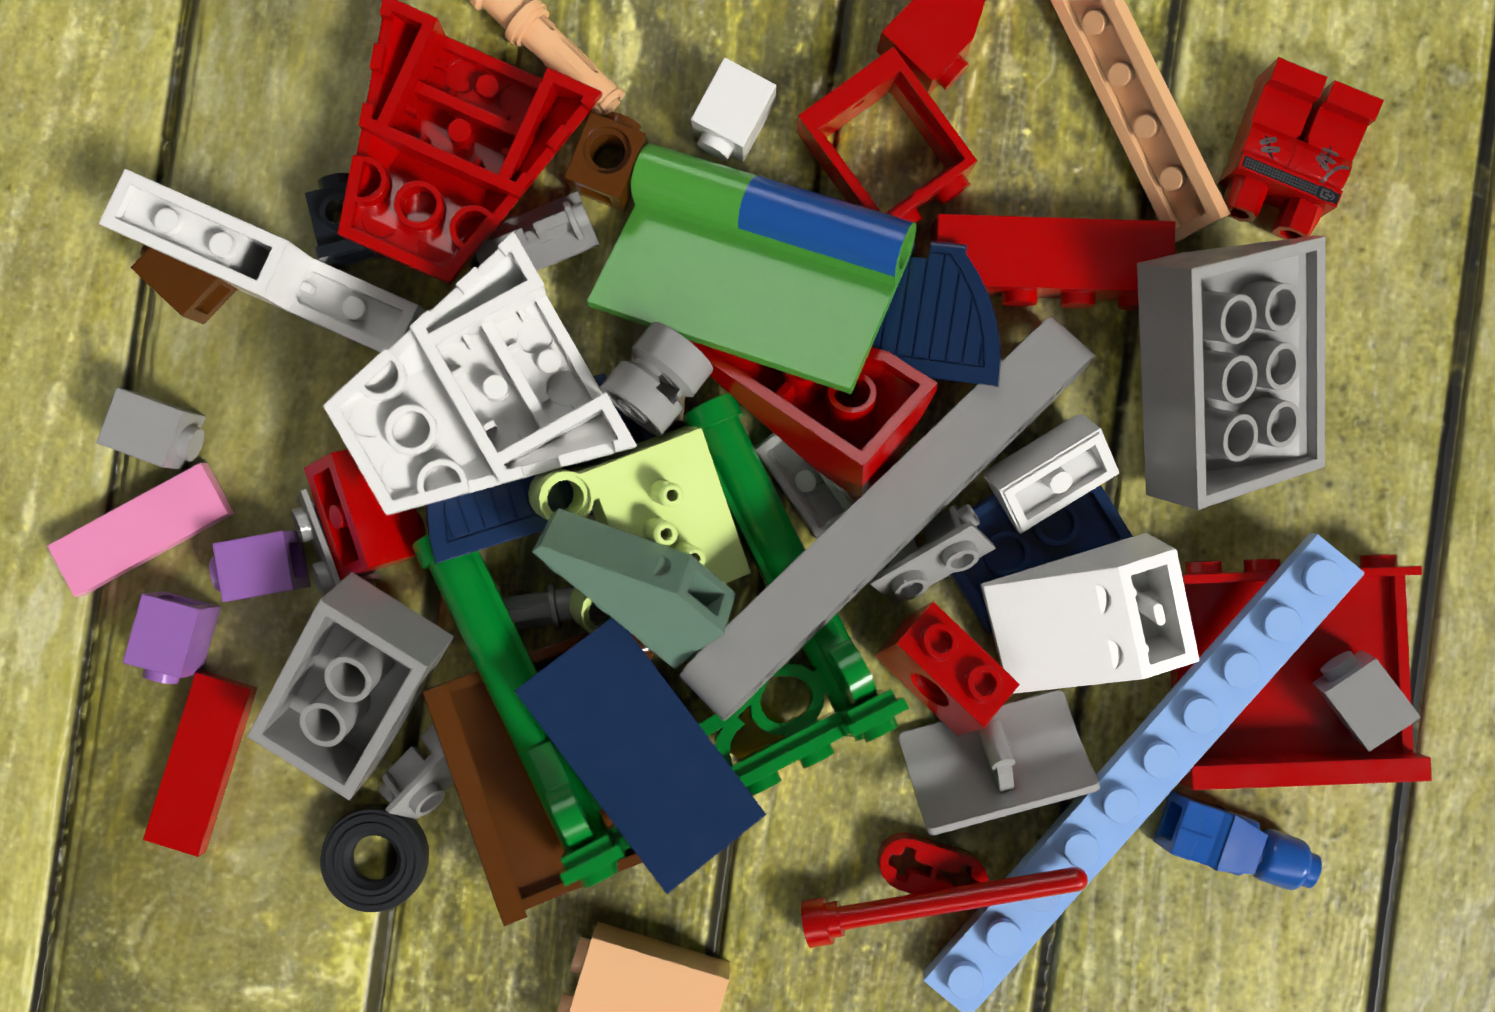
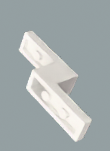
M124 169L99 222L100 225L211 274L246 294L379 353L385 348L389 349L411 329L410 325L422 315L424 310L418 304L310 257L288 240L127 169Z

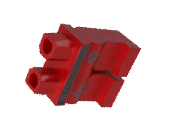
M1278 57L1256 79L1231 148L1227 166L1223 169L1218 184L1227 187L1224 202L1230 212L1228 217L1240 222H1252L1258 217L1264 202L1280 209L1272 229L1275 236L1284 240L1310 236L1320 218L1337 208L1343 193L1341 190L1350 175L1353 160L1367 127L1375 122L1384 100L1336 80L1324 88L1327 76Z

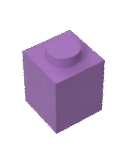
M278 531L212 543L214 557L210 560V577L215 589L221 591L222 602L249 599L311 587L304 545L297 531Z
M166 591L142 594L123 663L143 668L142 677L165 684H178L180 678L195 675V672L203 671L221 606Z

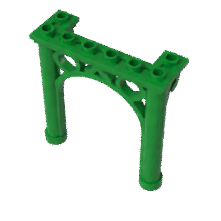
M728 393L711 399L684 415L683 424L684 426L702 428L732 519L767 588L806 549L740 421L744 414L737 400ZM429 534L417 540L412 545V548L422 569H430L562 845L564 852L560 858L563 864L560 877L565 887L580 880L584 889L594 886L618 872L617 866L619 863L617 860L624 857L625 850L631 846L614 824L607 826L600 812L602 807L516 694L515 690L538 672L480 551L435 564L429 542ZM838 613L802 647L813 671L803 665L786 663L773 675L796 677L808 687L810 694L809 704L802 714L792 717L789 721L783 723H775L768 719L763 713L760 704L761 695L768 683L767 681L727 720L722 721L716 714H713L698 723L707 736L719 730L715 736L714 745L752 796L782 781L778 773L780 769L798 760L802 768L805 769L830 757L835 753L831 743L844 736L854 737L855 741L864 739L865 742H869L889 733L899 726L894 716L910 709L904 697L896 698L892 689L876 690L872 675L860 652L853 644ZM826 694L834 711L818 718L823 709ZM749 706L750 718L758 728L768 734L781 735L782 737L732 762L730 756L731 740L736 731L745 725L738 716Z

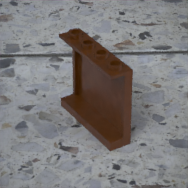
M584 632L528 652L537 672L539 673L590 633ZM630 633L647 657L652 659L653 651L646 648L638 638ZM475 671L422 690L503 926L505 927L527 918L525 910L583 887L580 880L565 887L560 877L563 868L560 858L564 850L479 672ZM600 809L607 826L614 824L605 811ZM632 847L625 850L624 857L617 860L619 863L617 869L618 872H621L643 862Z

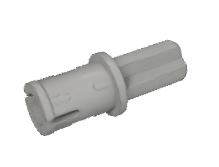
M553 583L548 584V590L502 597L517 630L553 624L555 629H561L562 622L575 621L570 614L569 600L571 593L575 589L574 586L557 588L556 584ZM592 602L589 609L590 618L609 616Z

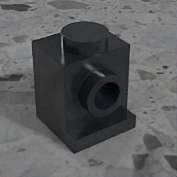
M349 173L326 175L318 180V190L305 193L318 247H315L317 257L325 264L336 269L386 257L347 240L338 234L340 223H335L333 212L343 208Z

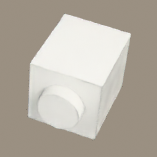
M724 57L691 118L693 136L699 139L697 145L717 159L727 161L729 156H732L744 162L776 103L777 85Z

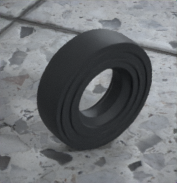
M369 804L350 811L332 826L322 846L320 867L327 888L337 900L357 911L381 912L402 904L418 889L427 872L429 846L422 827L414 818L389 814L385 810L389 806L387 804ZM381 836L394 846L397 854V864L390 876L376 880L367 878L358 871L354 863V850L362 838Z

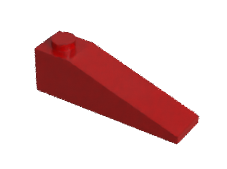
M690 341L710 361L713 367V372L710 376L816 471L857 499L865 494L897 463L937 390V382L890 352L871 347L852 394Z

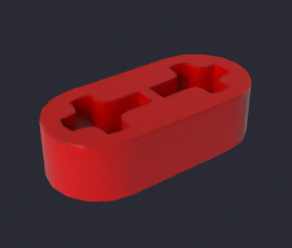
M899 832L890 835L882 842L878 850L877 862L883 878L890 886L910 894L953 887L946 877L937 875L938 869L957 873L960 870L961 864L967 865V871L974 879L973 884L988 881L986 870L975 855L966 850L915 834ZM905 847L912 848V855L915 860L928 866L926 871L907 867L904 875H898L895 864L889 859L892 854L902 855Z

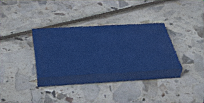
M613 618L609 619L515 690L516 694L666 894L671 892L767 815L629 631Z

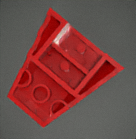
M382 0L379 13L382 21L378 42L373 45L369 66L372 71L366 103L362 102L358 124L361 128L356 155H352L338 234L347 240L451 285L603 94L598 89L548 67L541 79L447 37L437 17L398 0Z

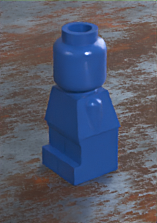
M1174 790L1169 793L1163 810V816L1160 819L1153 842L1175 856L1207 865L1215 871L1228 872L1237 876L1252 874L1257 880L1286 890H1296L1301 886L1312 888L1317 883L1322 869L1321 857L1318 854L1312 853L1309 845L1304 840L1277 830L1266 829L1261 831L1258 821Z

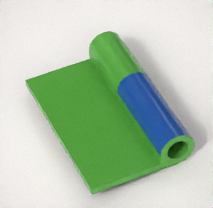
M648 143L644 146L635 162L630 182L635 206L587 300L588 306L648 327L652 322H660L672 328L687 340L852 394L909 261L916 236V222L656 144Z

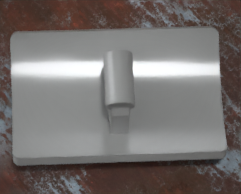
M1053 690L1005 703L985 728L957 736L942 721L900 732L898 735L911 784L929 835H937L1093 793L1100 789L1099 779L1082 745L1065 694L1061 690Z

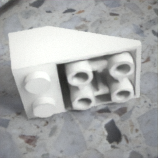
M1148 533L981 584L1000 666L1020 684L1013 694L1145 679L1199 661L1177 551L1172 546Z

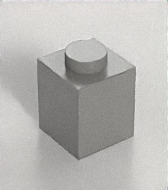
M116 387L96 443L160 467L186 470L188 463L198 456L202 448L205 434L201 428L206 416L143 393Z
M1363 650L1355 654L1351 651H1346L1335 656L1320 669L1323 676L1312 682L1352 737L1369 752L1421 718L1379 661Z

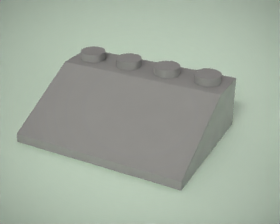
M1308 236L1183 252L1137 263L1146 495L1200 510L1325 467V236Z

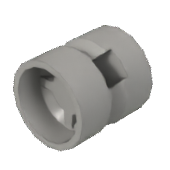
M652 322L632 347L635 359L632 362L621 361L601 385V391L603 394L607 393L613 405L636 424L656 436H662L682 411L679 399L682 396L693 397L711 375L713 367L704 354L681 334L660 322Z

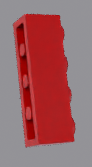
M938 214L931 226V241L968 245L967 256L978 271L989 296L1002 297V305L1035 306L1037 305V298L1060 299V307L1092 308L1096 306V300H1118V309L1139 310L1137 263L1175 255L1176 221Z

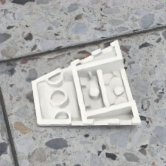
M514 231L498 245V249L478 268L474 267L456 283L457 287L431 311L427 310L410 325L411 329L389 349L385 348L323 405L386 515H392L637 447L608 394H603L546 296L545 285Z

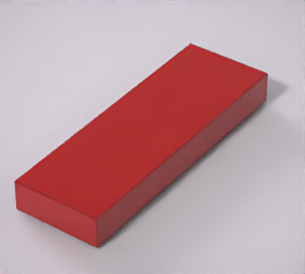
M207 671L195 672L143 837L144 841L196 857L206 853L258 687Z

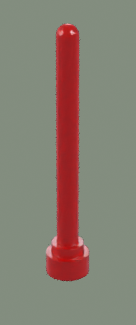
M1070 867L841 906L838 900L829 902L828 898L824 896L802 900V926L809 948L833 945L835 938L844 937L845 930L1079 892L1087 886L1088 876L1083 869Z

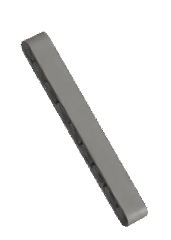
M1053 316L1046 319L1001 362L999 387L977 385L726 626L725 632L705 646L689 662L679 677L722 721L731 717L1087 368L1096 355Z

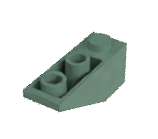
M559 508L551 514L532 552L543 560L551 570L565 578L593 601L601 611L610 615L638 638L646 648L654 651L674 669L725 632L736 593L692 555Z

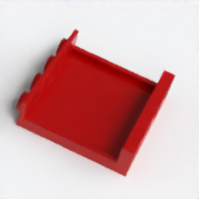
M1398 554L1359 555L1360 566L1357 567L1365 574L1179 783L1192 790L1432 781L1431 757L1414 752L1412 724L1369 752L1352 737L1312 684V682L1323 676L1320 669L1329 660L1346 651H1351L1355 654L1363 650L1379 661L1411 703L1405 576L1422 575V566L1398 565ZM1280 559L1243 560L1244 571H1222V561L1185 562L1186 573L1181 574L1199 658L1281 566ZM1194 663L1171 670V689Z

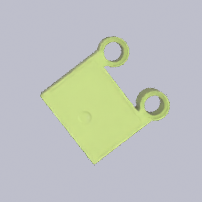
M683 426L664 433L662 436H656L636 444L637 447L606 455L569 470L559 468L537 474L530 483L528 491L530 505L535 513L546 520H549L551 514L554 513L548 506L547 501L550 488L559 481L567 480L573 488L574 496L572 503L565 511L585 518L593 511L596 522L690 554L725 584L751 573L702 428ZM575 587L569 600L570 614L577 624L591 634L612 617L609 615L602 621H591L589 609L593 601Z

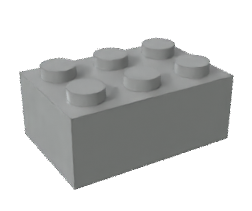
M351 572L319 600L247 737L350 801L379 766L454 636Z

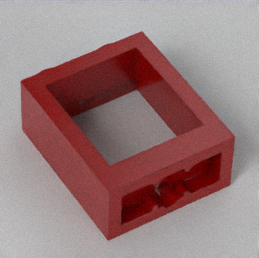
M893 46L799 114L796 133L847 202L881 212L827 137L885 95L891 93L946 168L886 212V214L916 222L917 225L923 220V216L919 211L936 199L943 206L971 185L966 177L971 173L977 163V159Z

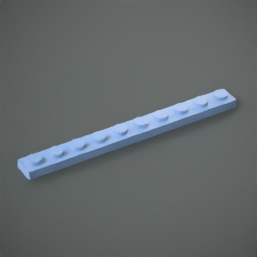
M1310 532L1201 655L1199 661L1194 663L1096 774L1099 779L1100 789L1096 792L1076 797L1006 878L1079 867L1086 872L1089 884L1365 573L1319 534ZM1082 891L978 908L924 969V982L960 1012H975Z

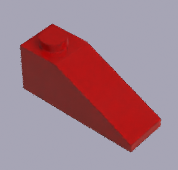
M912 0L883 29L876 52L882 55L894 46L928 94L938 85L946 91L961 77L970 65L964 58L974 39L986 0Z

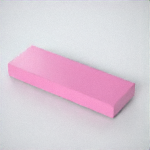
M199 463L49 544L47 547L73 596H85L235 513L209 464Z

